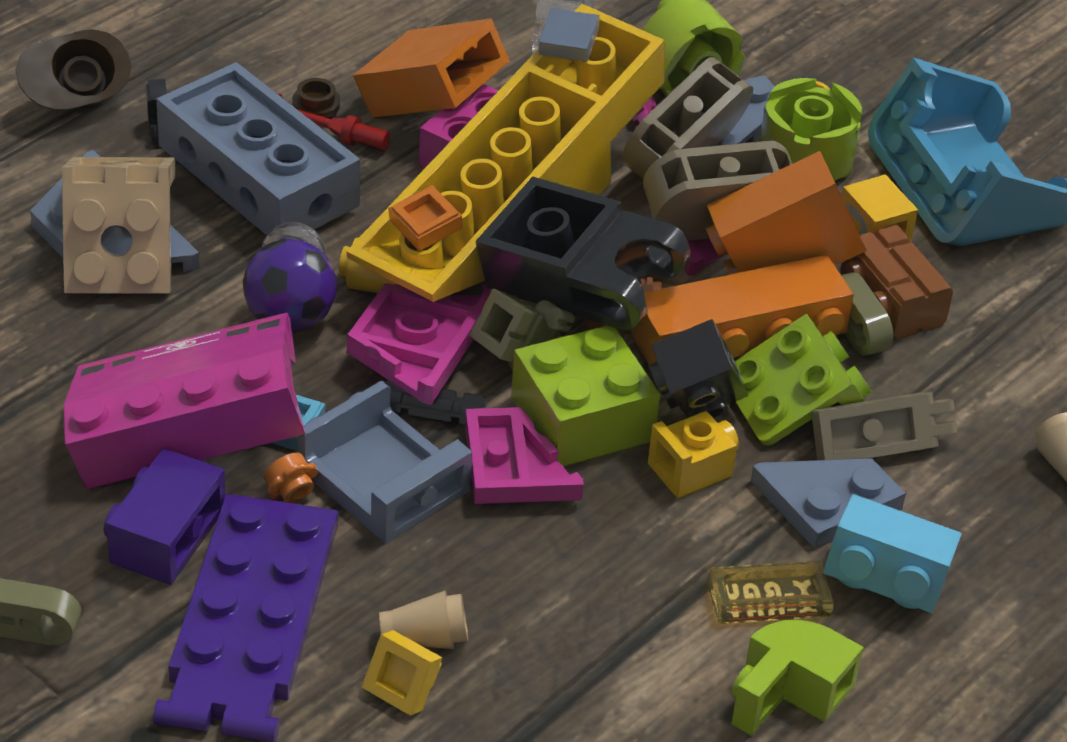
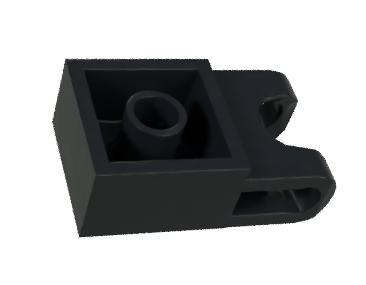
M533 176L475 241L487 289L503 291L535 304L542 300H547L560 309L572 312L574 316L628 331L633 330L648 313L644 290L639 280L648 277L672 279L680 273L691 257L689 243L679 228L663 221L622 210L621 201ZM650 245H658V246L662 247L663 249L656 248V247H653V246H650Z

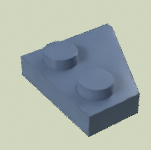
M872 458L763 462L753 465L751 482L814 549L833 541L839 522L852 494L897 510L903 509L906 493Z

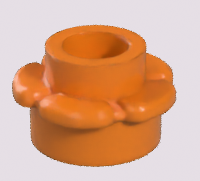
M290 453L277 459L263 474V478L268 485L267 492L269 497L274 501L283 498L285 503H296L304 499L314 489V483L311 478L317 475L318 470L314 463L308 464L301 453Z

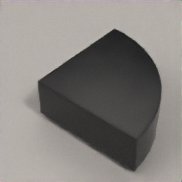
M165 79L148 80V84H146L148 123L152 145H155V149L161 148L158 139L156 98L167 94Z

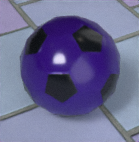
M287 238L268 243L259 250L247 265L242 281L243 293L248 309L255 318L259 320L288 313L292 333L310 329L325 318L334 303L337 293L336 275L332 263L326 255L310 243Z

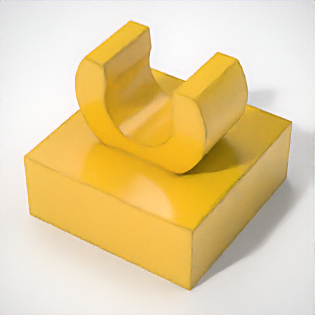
M394 630L385 632L380 635L362 688L408 715H414L423 711L430 689L434 686L441 668L442 657Z

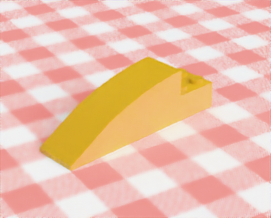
M581 3L575 10L576 12L599 15V30L588 62L539 55L538 49L389 206L391 207L433 185L462 215L463 228L419 252L390 222L389 210L387 208L346 251L347 258L432 302L485 281L475 241L532 176L596 195H600L611 184V141L664 83L665 40Z

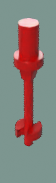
M297 109L316 125L330 129L331 132L340 137L341 143L353 146L357 142L383 151L386 150L389 144L390 132L362 124L359 117L349 115L347 118L329 119Z

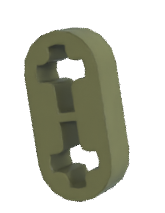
M852 272L841 275L854 293L847 333H844L855 351L861 356L888 351L893 344V328L886 310L858 273Z
M0 578V637L57 646L66 644L72 639L82 612L80 603L73 595L55 587Z

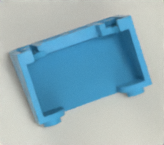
M912 58L875 112L869 125L868 140L872 149L905 196L918 209L917 213L934 237L942 243L962 247L1056 228L1067 224V179L1054 177L1045 183L1024 177L997 141L1011 117L1010 102L998 84L990 80Z

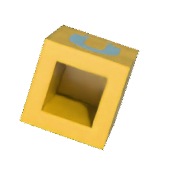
M886 174L843 186L842 198L859 235L869 232L875 235L879 229L898 225L906 236L912 240L918 209Z

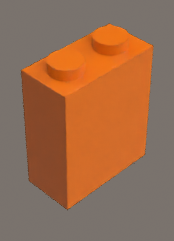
M490 18L408 30L357 71L353 78L372 118L452 109L460 105L510 60L493 20Z
M821 151L707 204L714 225L707 227L706 231L718 256L728 252L730 258L723 262L729 275L826 254L834 265H838L867 251Z

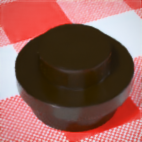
M309 78L300 82L297 86V90L292 97V106L302 111L329 118L340 109V95L336 91L334 84L329 80Z

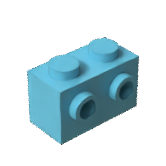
M852 494L837 527L823 574L839 579L846 586L857 589L864 588L892 598L903 607L919 608L933 613L962 533Z

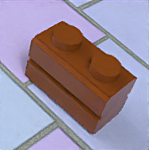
M894 225L879 229L875 235L871 232L860 235L867 251L842 262L840 268L841 275L856 272L864 279L890 317L893 336L896 340L916 334L919 329L924 332L943 326L945 321H947L954 290L899 226Z

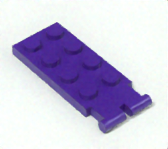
M226 494L168 666L169 682L175 683L170 701L157 700L153 715L154 724L208 732L212 718L222 720V735L266 742L277 741L280 719L271 717L276 699L288 700L337 532L338 510Z

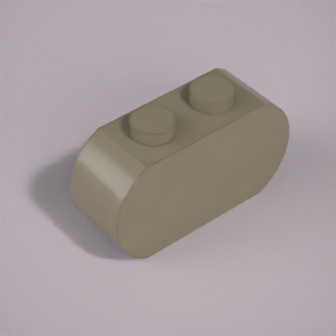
M710 57L706 59L639 123L623 150L622 163L640 178L644 179V175L649 167L657 159L673 150L716 146L733 130L743 116L752 99L753 87L716 58Z
M773 140L673 150L657 159L649 167L644 175L643 189L653 219L679 228L687 241L710 239L706 228L714 225L707 204L791 165L792 161L787 149Z

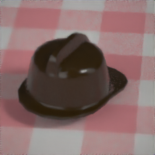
M90 29L41 40L28 46L19 56L15 71L18 85L26 97L41 107L55 111L94 107L120 93L129 81L132 66L129 52L120 40L108 32Z

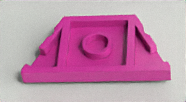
M385 283L348 333L346 353L421 402L432 405L474 340L469 335L479 315H481L482 309L492 290L487 289L486 284H482L481 295H449L432 302L399 284Z

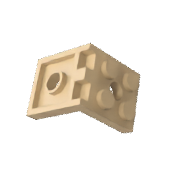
M73 157L62 166L64 293L171 292L170 186L175 179V157ZM114 225L126 228L132 236L130 250L123 254L109 252L102 242V235L105 229Z

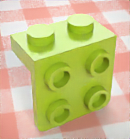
M807 313L735 361L749 395L736 401L757 438L766 446L775 444L812 419L811 410L831 407L838 401L841 405L864 402V398L873 393L855 366L846 371L841 364L849 356L834 333L830 331L822 336Z

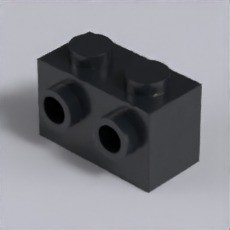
M713 319L651 344L658 362L650 364L649 368L661 396H665L670 409L679 406L687 418L705 411L713 418H716L728 411V404L749 396L731 350Z

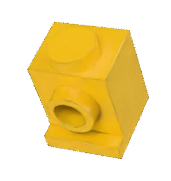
M707 411L666 426L662 421L652 424L648 465L678 499L733 476L736 452L739 447L737 433L728 421L724 420L717 423Z

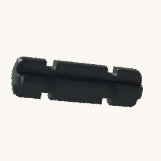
M384 381L391 388L390 407L396 414H401L402 409L409 410L408 416L452 423V419L456 418L459 419V425H465L466 409L486 408V398L482 395L464 392L463 397H457V391L443 388L432 405L425 404L391 381Z

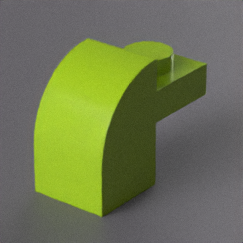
M785 620L762 627L750 637L745 667L737 676L731 690V696L736 698L731 724L752 736L783 699L825 722L855 687L864 647L826 626L810 621Z

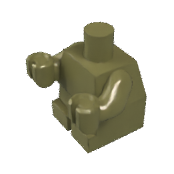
M492 289L482 309L483 311L479 315L469 336L498 358L508 361L509 368L513 371L515 349L561 338L558 331L569 332L571 327L567 326V323H574L575 317L572 312L560 309L550 301L542 300L532 307L515 295Z

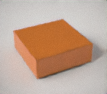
M433 185L388 208L390 222L419 252L463 228L462 215Z

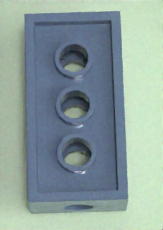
M237 62L156 98L159 146L172 157H175L180 164L274 242L286 238L296 239L360 206V159Z

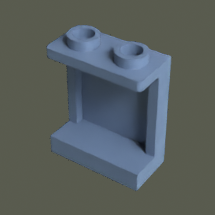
M380 381L363 392L355 393L347 401L327 413L309 420L304 425L305 434L298 436V453L303 455L308 464L314 463L316 465L318 473L314 478H311L312 481L386 544L470 491L472 451L459 440L439 450L392 411L390 407L391 388L383 381Z

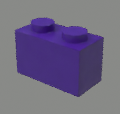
M163 448L149 467L144 466L138 472L133 488L123 502L115 504L107 514L103 532L108 538L109 562L172 585L218 520L225 499V469Z

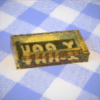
M822 561L710 567L707 584L717 624L831 617L834 602L826 575L823 574Z

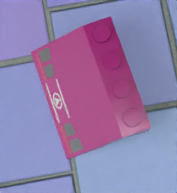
M288 313L79 365L64 402L65 445L86 489L136 477L141 468L151 465L163 448L201 461L305 434L304 423L293 384L291 365H295L296 360Z

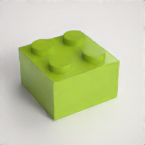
M606 325L514 350L511 398L516 406L521 407L535 423V430L539 434L546 436L557 448V460L562 466L650 442L652 424L657 423L660 393L616 328Z

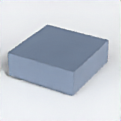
M550 8L539 39V55L588 62L599 30V15Z

